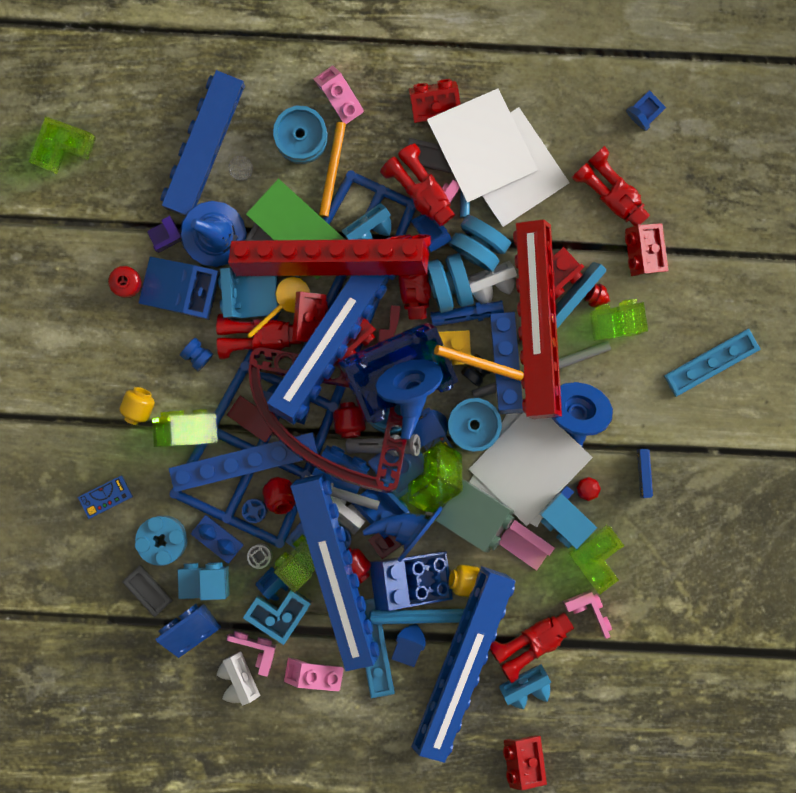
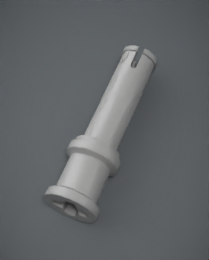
M413 434L410 439H407L405 454L418 456L421 442L418 434ZM399 435L391 436L393 439L401 438ZM348 438L346 441V451L349 454L381 453L384 438ZM396 451L387 452L393 456H399Z

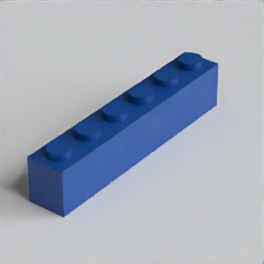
M217 70L214 76L210 75L206 84L207 94L205 99L201 98L196 111L199 114L196 121L192 120L187 132L190 134L187 143L183 142L178 154L181 157L178 166H173L169 176L172 179L169 188H164L160 198L165 209L186 216L188 211L198 204L245 88L244 81Z
M314 433L295 437L303 445L319 454ZM276 441L168 469L174 492L303 461V459L294 454L281 441Z

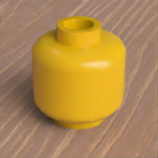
M134 387L125 392L119 411L125 417L124 420L126 422L138 425V422L149 420L155 404L154 399L151 397V392L140 387Z
M458 565L455 570L453 569L450 572L449 588L453 590L456 596L470 597L480 568L470 565Z

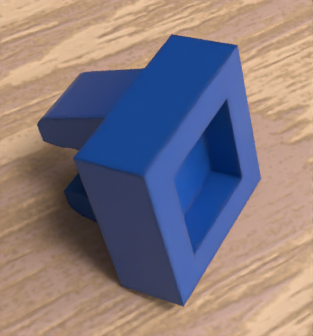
M273 567L255 583L262 595L268 600L273 599L277 601L279 597L276 592L280 588H283L285 591L288 590L286 582Z

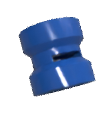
M197 338L191 340L180 353L184 360H191L192 367L196 371H200L214 355L209 349L201 348V342Z

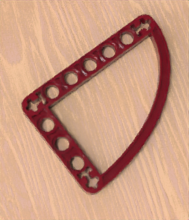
M256 348L252 351L248 372L254 402L269 429L286 447L310 465L347 483L383 493H391L397 489L407 444L406 439H393L390 436L392 428H402L403 416L397 415L394 411L397 403L391 402L377 476H369L350 470L320 456L303 445L285 429L273 412L268 409L261 385V372L285 376L288 370L280 369L278 366L279 361L283 358H289L293 364L299 354L269 348ZM261 354H264L265 359L273 361L272 356H276L274 368H271V362L263 361L262 365H258V361L255 358H260ZM336 361L333 366L340 369V376L335 379H324L322 383L377 393L375 379L386 370ZM361 371L364 373L365 378L362 382L355 383L351 380L352 373ZM388 451H396L399 454V460L395 463H389L386 461L385 455ZM383 466L389 469H397V472L391 471V480L394 483H390L388 487H385L384 482L380 481L385 479L387 475V469H382Z

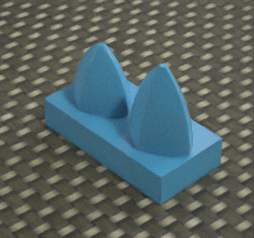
M379 203L344 228L342 233L347 240L373 239L370 232L371 229L380 235L389 236L391 233V214L382 203Z
M542 664L519 675V678L511 684L507 681L498 687L507 705L510 704L516 708L524 709L527 704L528 695L531 693L536 698L548 702L551 681Z

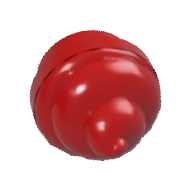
M595 284L584 297V300L591 307H600L610 302L607 289L602 284Z

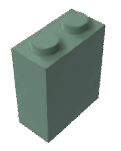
M461 479L436 521L482 551L490 552L491 549L494 551L501 541L499 536L503 529L507 530L512 524L514 510L468 481Z

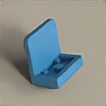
M232 268L220 269L218 284L222 291L220 310L223 318L241 319L268 316L279 305L275 296L278 286L277 276H236Z

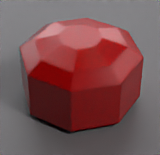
M590 477L579 480L576 487L578 496L587 501L597 498L601 490L598 481Z

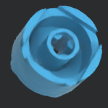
M162 515L146 520L139 527L135 537V548L139 555L152 565L162 566L174 562L182 556L187 547V534L183 524L171 516ZM164 535V541L167 542V544H162L159 546V540L156 538L157 536L159 537Z

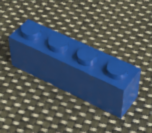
M515 312L490 314L494 363L520 371ZM495 373L499 414L523 413L521 381Z

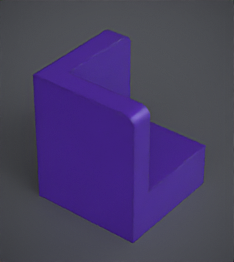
M171 216L162 219V224L147 232L157 253L182 241L180 231Z

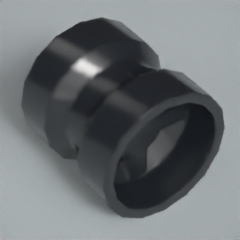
M475 354V355H474L475 357H478V358L483 359V358H482L481 356H479L478 354ZM470 365L465 366L461 371V374L477 387H480L484 382L483 378L491 373Z

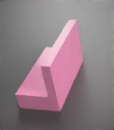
M513 520L510 527L504 531L499 545L536 571L547 555L550 556L555 549L516 520Z

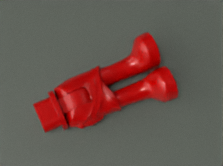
M415 143L400 150L398 157L409 167L420 183L415 184L396 157L390 158L383 165L380 173L386 179L395 178L414 201L415 208L422 215L428 216L430 220H435L441 227L451 220L455 213L451 210V203L442 187L437 183L432 174L427 173L418 159L421 153L420 148Z
M603 146L571 178L577 183H586L600 196L599 199L626 223L630 221L633 226L641 225L650 216L643 208L645 205L641 201V195L612 169L607 161L609 150ZM590 165L612 185L611 189L606 187L595 175Z
M427 234L414 236L400 235L387 238L424 239L427 248L431 244V236ZM428 269L427 275H398L401 299L403 304H406L404 309L408 310V319H426V308L429 307V299L431 298Z
M218 314L216 333L217 335L250 333L262 320L253 319V322L232 321L230 318H223V314ZM269 320L253 335V338H217V352L219 359H228L233 351L254 350L256 348H269L281 351L286 347H291V344H301V342L292 341L293 325H290V322Z
M564 612L556 618L552 616L551 618L548 617L536 622L528 629L521 631L522 634L510 642L501 644L494 641L491 643L489 650L500 664L512 654L530 644V649L500 665L503 673L512 684L519 678L520 670L527 664L559 647L563 638H567L566 634L573 630L574 626Z

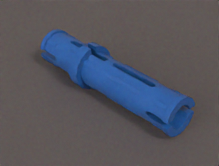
M502 300L484 304L475 302L476 305L453 308L452 311L442 314L440 311L430 312L432 326L477 319L478 321H483V318H489L490 314L504 313Z

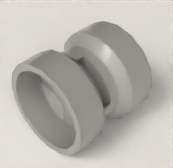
M263 543L252 546L247 553L248 563L256 569L267 567L273 558L271 548Z

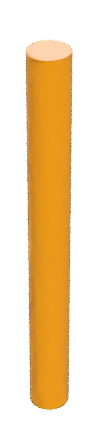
M343 122L336 123L319 216L325 218L329 217L346 127V124Z
M436 345L434 349L435 355L521 381L524 376L522 371L444 346Z

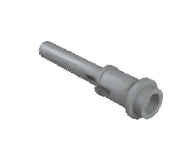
M331 483L332 494L330 495L332 497L374 510L378 509L380 501L333 487L334 484Z

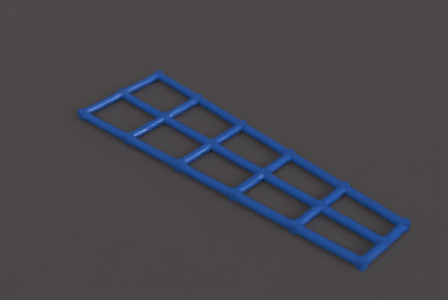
M352 170L348 171L331 201L329 217H323V219L330 225L354 182L375 192L366 213L381 203L384 197L406 207L395 236L406 235L416 209L414 201ZM347 275L335 277L326 297L328 303L327 312L336 300ZM379 299L373 304L374 310L367 319L370 324L380 302ZM282 309L271 320H277ZM363 344L355 350L358 354L348 363H356ZM249 350L186 464L199 461L212 436L241 450L268 444L271 436L266 443L259 439L255 446L217 428L248 372L250 355L253 350ZM261 372V379L273 385L280 383L283 379L275 374ZM336 386L331 400L319 395L315 400H310V402L327 410L315 439L319 455L333 422V412L338 409L346 387ZM274 414L279 421L280 417ZM307 462L304 468L293 463L279 466V468L300 477V479L312 475L315 468ZM254 473L241 477L225 512L182 491L174 492L172 488L169 493L171 498L277 548H282L285 545L298 511L295 503L292 510L286 513L278 536L235 517L234 514Z

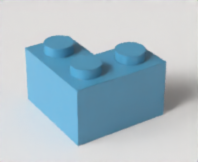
M558 493L539 513L543 517L540 522L549 531L555 529L558 533L556 538L568 549L571 546L578 549L597 529L562 493Z
M209 562L205 564V567H198V563H185L184 568L178 569L179 599L200 598V600L226 599L230 595L229 566H223V562Z
M293 588L279 608L258 595L243 619L284 645L312 601Z

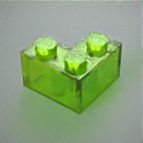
M45 116L29 163L34 167L57 175L65 152L88 160L96 137L90 132Z
M637 299L623 300L615 308H610V304L598 305L595 307L596 310L590 312L594 341L641 335L648 332L644 302L637 303Z
M207 409L192 410V415H184V410L160 412L161 417L152 418L154 447L218 443L216 413L207 414Z
M441 441L424 453V472L408 483V503L424 512L433 513L440 506L443 507L445 503L458 496L463 491L462 454Z
M605 525L586 539L578 549L574 548L568 553L597 594L600 595L619 581L605 560L624 547V544L609 525Z
M303 534L292 543L295 548L289 553L284 551L274 563L276 565L274 573L294 593L312 577V573L315 571L307 540Z

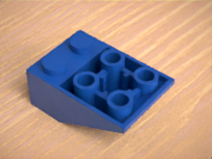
M149 257L138 304L210 320L220 272L196 265Z
M447 551L405 556L401 562L397 561L399 557L370 562L375 610L391 611L453 599L452 589L449 588L448 583L450 574Z
M196 603L178 616L181 619L180 621L176 617L158 631L160 636L155 640L176 657L180 658L218 631L221 626L205 604L199 607Z

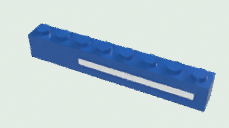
M352 275L267 402L269 411L293 425L298 419L302 420L308 411V403L311 399L315 400L321 391V383L324 379L328 380L335 369L333 365L338 358L342 359L348 350L346 345L351 338L355 339L361 330V322L364 318L368 319L374 310L373 304L377 299H382L387 290L386 284L390 279L394 280L397 275Z
M324 473L297 479L291 485V490L345 672L373 666L379 656V647L377 642H373L371 635L373 627L370 619L366 618L365 599L359 594V579L357 574L353 573L351 567L353 562L351 552L346 550L344 543L346 540L345 531L342 526H339L337 519L339 517L338 507L336 503L332 502L330 495L332 494L331 483L329 480H326Z
M483 566L480 568L475 586L470 594L411 746L419 756L445 763L447 756L452 752L454 738L461 729V720L465 711L470 706V697L474 688L479 683V674L483 665L488 660V651L491 643L496 639L498 625L505 616L507 602L515 590L514 584L516 581L507 574Z

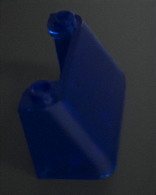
M430 323L420 324L339 361L340 368L366 422L377 423L384 420L388 409L398 405L397 403L384 401L378 396L376 389L378 378L387 369L396 364L421 359L433 361L440 366L443 374L442 382L436 389L440 393L454 387L453 384L459 382L450 359L434 354L436 345L444 346L436 326Z

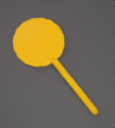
M287 277L282 280L275 292L276 301L279 305L248 333V337L251 338L281 309L294 313L296 292L310 293L306 282L297 277Z

